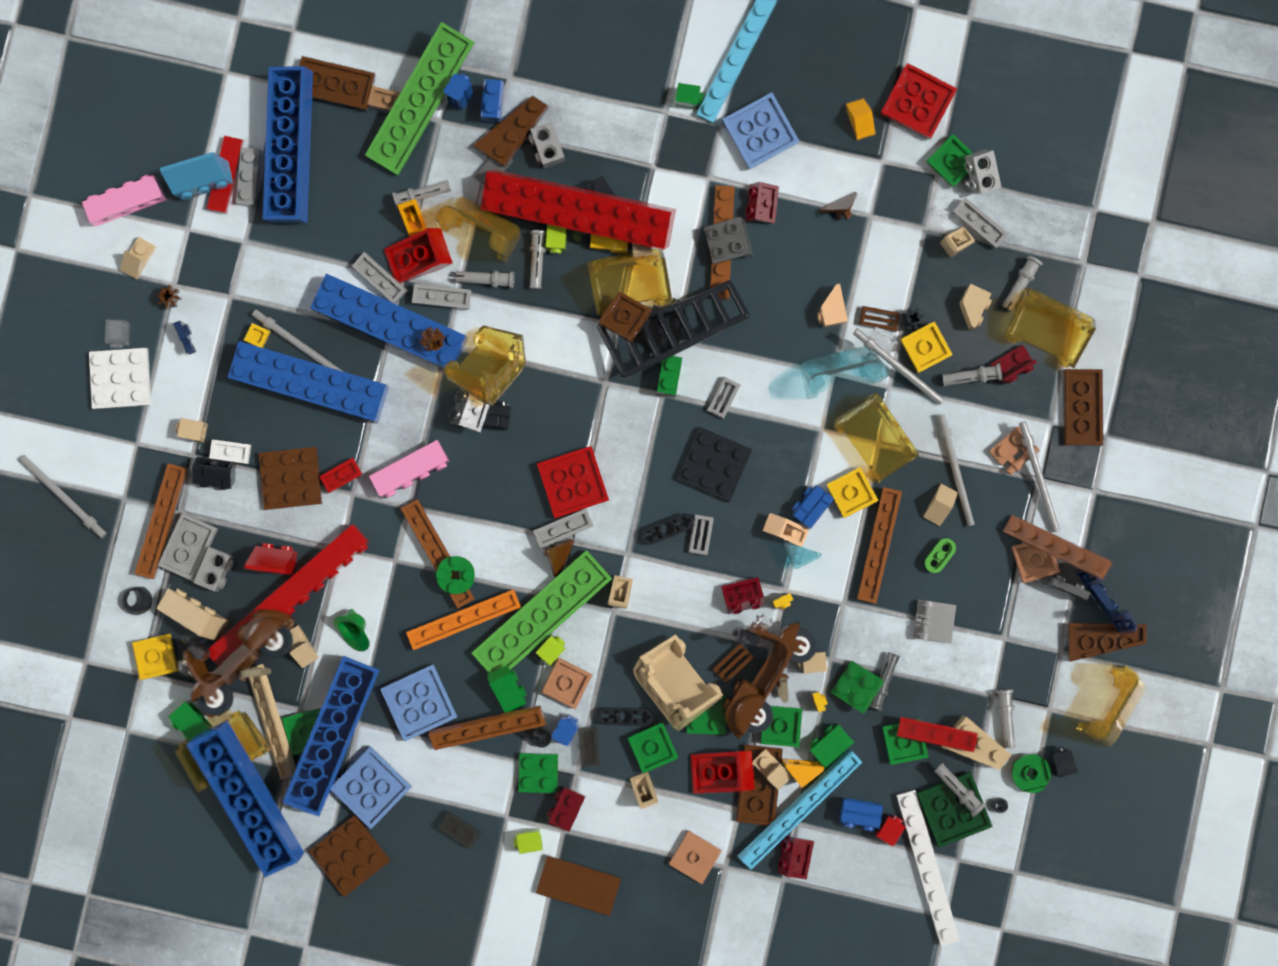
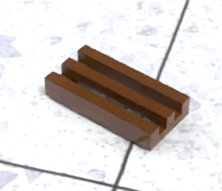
M862 306L859 325L897 332L900 313ZM867 311L888 316H894L895 320L866 315L865 313ZM864 319L894 324V327L866 322Z
M740 643L713 670L727 683L754 657ZM742 649L743 652L721 672L718 670L737 651ZM743 656H748L727 677L724 676Z

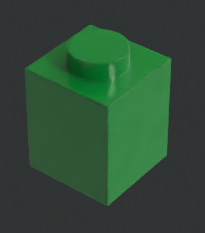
M678 83L675 106L697 109L698 104H702L704 93L700 92L701 86Z

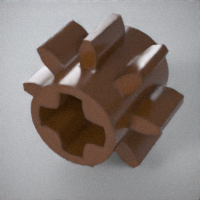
M168 285L166 289L160 287L162 291L160 294H156L161 299L158 304H165L166 309H170V306L178 307L176 303L178 300H182L177 295L180 290H173L171 285ZM170 294H171V295H172V298H169V299L167 300V299H166V296H170Z
M429 327L421 333L422 339L420 343L427 351H430V349L437 351L443 346L445 336L437 327L435 329Z

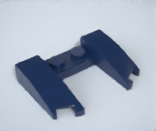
M1080 569L1075 571L1120 635L1137 630L1138 626L1128 610L1118 611L1117 603L1113 599L1110 600L1106 595L1107 590L1101 584L1103 580Z

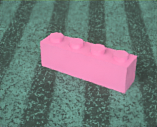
M145 175L140 178L141 180L126 182L123 184V187L118 189L111 188L102 195L89 196L82 204L90 224L96 227L165 201L166 198L159 179L154 175Z
M436 440L369 477L379 496L382 498L386 497L387 499L396 494L395 491L402 487L404 490L412 486L414 480L419 478L421 481L429 477V472L435 469L440 471L446 468V463L450 461L440 442Z

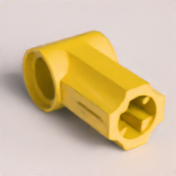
M591 234L590 248L625 254L628 250V242Z

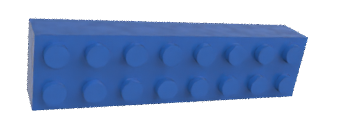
M305 66L268 67L263 220L270 223L308 222L313 71Z
M327 273L310 307L314 312L451 373L468 340L467 336ZM429 327L432 329L437 327L445 336L443 346L437 351L431 349L427 351L420 343L422 339L421 333Z
M241 341L238 342L228 374V378L233 381L375 423L379 422L389 386L380 382Z
M343 655L283 800L284 804L320 817L379 669Z
M228 720L195 735L187 743V746L264 877L298 863L305 852Z

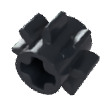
M909 307L906 309L907 314H900L903 317V321L900 324L906 326L905 330L912 327V330L916 331V325L922 326L924 324L921 322V318L924 315L918 313L919 308L912 311ZM913 316V320L915 322L911 323V319L909 317Z

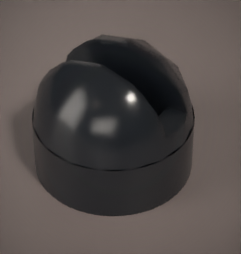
M997 797L992 802V808L997 813H1004L1008 809V802L1004 798ZM996 804L1005 805V808H998Z

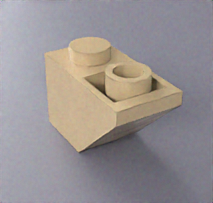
M972 284L967 287L959 303L970 330L981 325L984 318L981 315L984 309L987 310L992 301L989 299L991 293Z

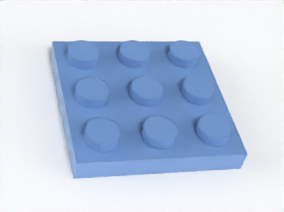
M772 92L722 119L724 126L749 170L800 142Z
M434 664L381 688V692L404 742L458 717Z
M370 746L332 785L331 791L372 829L413 786Z

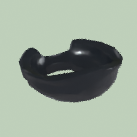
M143 586L131 587L123 593L121 605L126 613L141 615L150 609L153 598L147 588ZM134 590L139 591L142 597V602L137 607H131L127 601L130 592Z

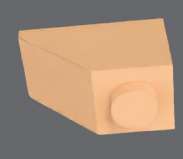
M836 284L820 308V312L817 313L819 324H823V328L846 324L848 321L840 284Z
M771 513L763 529L764 532L799 547L803 546L809 532L808 529Z

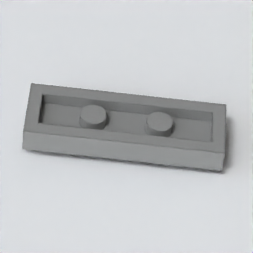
M241 147L236 195L237 205L256 206L261 159L260 149Z
M966 197L952 212V214L994 249L1009 234Z
M366 252L352 265L357 272L394 304L408 291Z
M414 284L412 303L470 310L472 291Z
M583 509L538 528L533 532L541 549L593 527V523L587 509Z

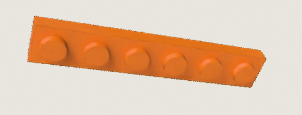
M513 589L406 633L412 649L416 650L518 609L521 605Z

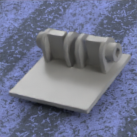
M918 600L913 638L951 643L956 605Z

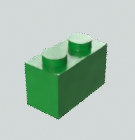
M671 356L662 361L657 390L658 395L676 398L683 357Z
M506 665L487 674L489 684L505 713L526 704L524 696L527 693L523 685H518L517 681L519 678L515 670L511 671L509 666Z
M190 700L182 703L168 716L171 720V726L182 732V737L187 743L195 735L213 727Z
M839 724L829 725L824 730L825 734L821 738L816 737L810 742V752L825 768L854 743Z

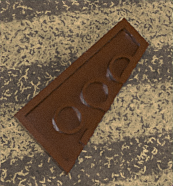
M532 95L474 144V148L501 166L506 167L531 133L530 129L537 125L548 110V105Z
M1068 623V662L1147 644V624H1136L1138 626L1136 631L1120 635L1113 624Z

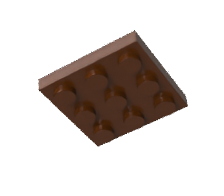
M317 447L259 453L264 510L323 504Z
M354 815L309 850L343 897L391 861L357 815Z

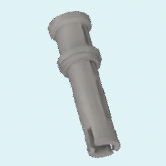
M448 180L415 190L408 188L407 191L397 194L393 192L392 194L396 207L399 209L398 204L413 199L418 201L451 192Z
M531 230L532 243L529 250L532 253L529 288L541 289L543 253L546 252L545 236H547V232Z
M1030 255L1027 256V262L1023 269L1019 270V278L1001 305L1002 308H1007L1009 312L1013 311L1027 284L1034 280V274L1037 269L1042 267L1043 263Z
M456 271L458 276L456 277V283L492 284L494 288L498 286L514 288V272L499 273L498 271H493L492 273Z
M1000 363L990 367L981 366L976 370L943 374L944 386L974 381L986 383L987 380H1002Z
M1013 689L996 690L999 701L997 710L1001 712L1004 749H1007V747L1008 749L1016 748L1012 711L1015 709V706L1012 704Z
M943 763L934 770L959 797V802L971 811L972 816H975L985 807L986 804L984 802L981 803L973 795L974 792L972 790H967Z

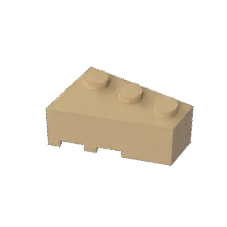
M177 588L176 591L167 589L157 607L159 611L201 637L216 641L222 637L230 623L228 619L220 616L210 607L201 605L202 602L193 597L190 599L186 596L187 593Z
M962 716L953 728L978 733L975 752L939 745L998 770L1011 756L1009 752L965 716Z

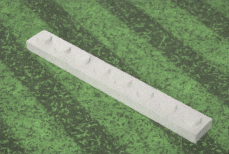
M916 790L897 794L896 797L941 946L958 942L960 939Z

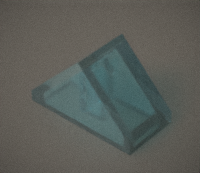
M786 541L783 543V547L795 570L820 558L822 553Z

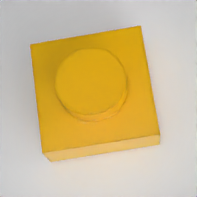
M252 323L244 341L263 348L270 335V331Z
M787 593L773 600L772 603L774 608L779 607L782 610L791 605L790 601L793 598L790 593Z
M819 691L811 693L816 711L818 713L825 711V705H828L825 695L820 694Z

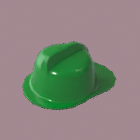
M349 609L343 616H338L334 619L335 628L351 648L357 651H366L369 648V639L364 632L366 621L361 615L357 614L353 609Z

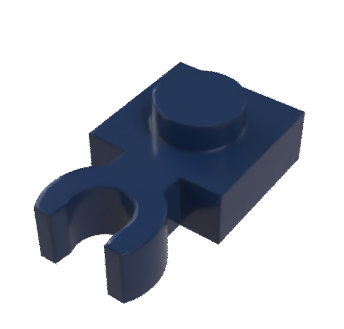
M180 320L173 323L186 353L189 355L195 353L196 349L190 337L192 331L189 325Z

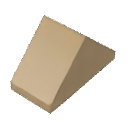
M964 226L944 237L940 243L949 257L952 258L973 244L975 240Z
M940 484L923 518L941 526L952 510L958 492Z
M614 575L608 605L627 609L633 579Z
M648 772L630 778L640 810L659 803Z

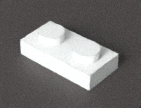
M212 440L209 458L249 464L251 445Z

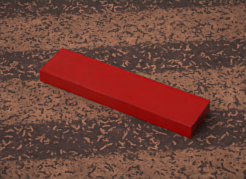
M224 136L219 156L229 162L233 183L228 184L223 189H211L207 209L210 211L227 214L240 160V151L244 143L243 139Z
M900 717L897 736L975 752L978 733Z

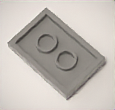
M181 513L158 566L194 581L218 528L185 513Z

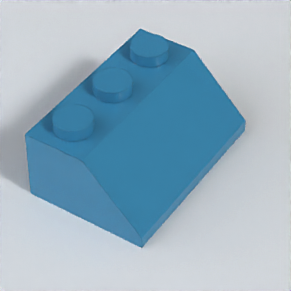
M214 152L160 168L172 194L182 200L190 199L195 194H207L210 192L209 190L215 188L223 189L228 184L233 183L229 162Z

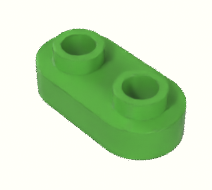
M951 539L939 540L925 558L924 566L928 572H940L954 555L956 545ZM943 545L948 546L947 552L942 550ZM932 560L937 562L935 567H932L930 564Z

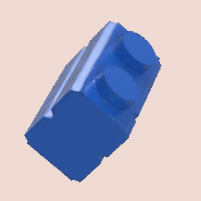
M457 73L453 74L450 83L443 90L448 103L459 110H464L468 104L467 101L474 94L472 84L470 83L471 79L462 73L460 75Z
M484 79L480 116L482 122L498 124L501 122L504 83L501 80Z
M815 485L813 488L809 486L803 494L805 499L802 502L798 501L791 509L794 512L791 516L809 530L834 500L832 496L818 485Z
M570 714L562 716L551 736L552 739L564 746H569L579 728L578 719Z
M843 797L839 821L845 827L855 828V825H861L864 830L874 831V828H880L883 805Z

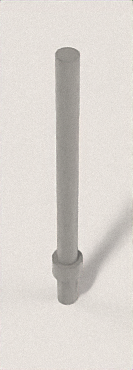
M258 310L252 313V316L263 323L265 328L273 330L322 366L342 371L277 325L276 321L271 317H266Z
M858 328L853 332V335L861 340L868 350L872 349L937 404L940 405L944 401L940 395L876 344L877 341L871 336L868 337Z
M945 414L937 416L941 431H939L940 436L944 439L967 526H972L975 523L953 447L951 428H948Z
M1023 421L1019 423L1023 436L1021 438L1023 446H1026L1052 532H1058L1060 528L1033 445L1035 441L1033 435H1030L1027 422Z
M23 455L19 459L84 522L83 524L89 530L92 529L101 539L106 536L107 533L97 524L98 521L92 516L87 515L28 457Z

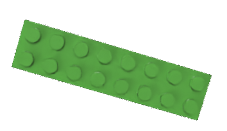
M443 22L440 23L365 155L395 174H400L445 96L443 90L450 83L453 74H458L475 44L474 41Z
M586 550L472 652L473 656L489 673L506 665L511 670L611 581L612 578Z

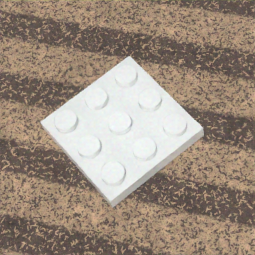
M147 348L89 352L92 409L151 406L149 355Z

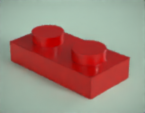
M351 458L319 477L328 493H332L362 476L363 473L355 459Z

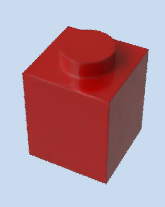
M886 814L875 835L894 847L905 829V826L901 824L903 820L894 814L892 817Z

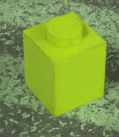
M547 224L546 250L550 251V254L566 252L567 228Z
M552 635L536 653L548 665H551L566 649L564 646L566 642L558 635L556 637Z
M540 829L517 832L516 838H513L515 850L518 849L519 854L543 850Z

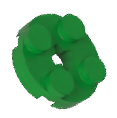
M448 557L438 566L436 571L437 582L447 593H465L474 584V566L464 557ZM453 570L456 572L459 570L461 572L459 574V580H457L456 578L452 580L451 572Z
M1024 754L1013 762L1011 777L1014 784L1020 790L1028 793H1037L1044 790L1048 781H1050L1051 769L1048 762L1042 757L1035 754ZM1029 768L1036 771L1032 779L1026 776Z

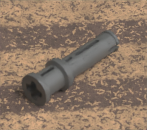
M888 652L879 676L885 682L869 707L882 711L881 706L885 696H888V685L900 656Z

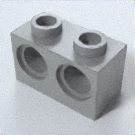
M552 122L530 129L532 135L529 136L532 147L536 146L538 153H535L538 164H542L545 169L565 162V157ZM542 133L548 135V138L544 141L538 139V136ZM547 151L554 152V156L549 159L544 157V154Z
M984 149L965 156V169L969 174V186L973 193L984 194L1002 187L994 150ZM979 160H981V165H980V167H978V161H979ZM983 178H985V184H984V185H982V180H983Z
M208 547L193 583L212 591L223 589L227 580L225 578L227 571L230 572L234 565L232 560L234 556L216 548ZM218 556L223 558L221 566H217L215 563V559ZM210 574H214L216 577L213 584L208 582Z

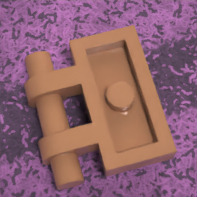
M1019 426L989 450V453L1000 465H1003L1005 462L1011 465L1006 469L1009 475L1021 470L1022 465L1030 460L1026 446H1023L1021 439L1023 436ZM1034 445L1035 451L1038 453L1040 450ZM1020 450L1023 455L1018 460H1015L1012 456Z

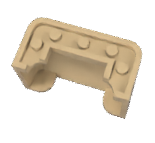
M674 635L641 656L633 669V673L670 724L676 730H680L721 699L723 694L716 684L709 683L706 685L684 657L685 643Z

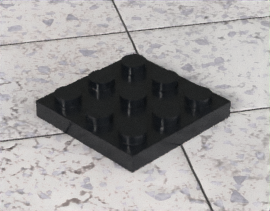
M700 427L677 480L730 502L753 449Z

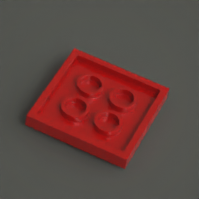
M907 63L880 114L931 140L958 88Z
M592 446L537 463L554 518L609 501Z

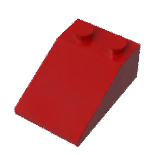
M427 228L384 249L393 277L400 284L439 271L453 264L441 228Z
M262 543V547L256 546L245 564V569L294 574L298 552L292 551L293 547L281 546V549H274V544Z
M752 751L691 755L693 794L755 790Z

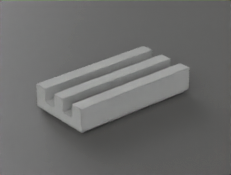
M723 377L707 411L724 419L740 384ZM724 383H729L716 410L712 409ZM731 386H735L723 413H720L719 410Z
M695 514L689 553L708 555L713 517ZM698 519H701L702 521L696 550L693 549ZM707 520L709 525L704 551H701L705 521Z

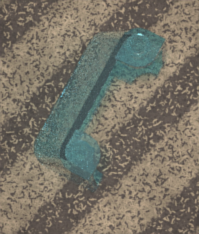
M863 346L806 360L801 366V375L807 399L818 397V393H822L828 388L829 381L827 375L859 368L860 376L868 377L872 384L882 382L888 377L886 368L872 349L868 350Z

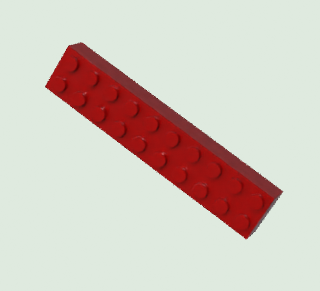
M494 169L486 171L481 210L663 250L670 246L676 209Z

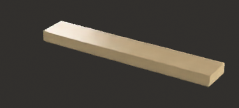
M257 665L252 667V669H263L264 665ZM267 675L249 677L280 778L283 780L293 777L296 766Z

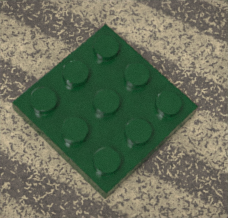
M972 772L957 776L956 778L967 790H972L974 792L973 795L983 803ZM945 782L917 792L938 848L993 827L985 807L975 816H972L971 811L959 802V797Z

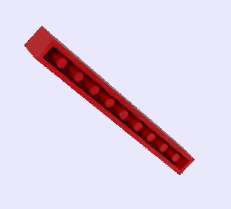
M352 524L209 648L210 658L219 667L243 644L237 637V634L240 632L239 628L243 624L249 623L253 619L254 613L258 610L273 609L292 615L295 612L294 608L298 604L303 605L306 603L313 591L316 593L325 586L323 583L328 578L332 580L339 574L338 570L342 566L347 567L354 561L352 557L357 553L360 555L365 552L370 541L356 525Z

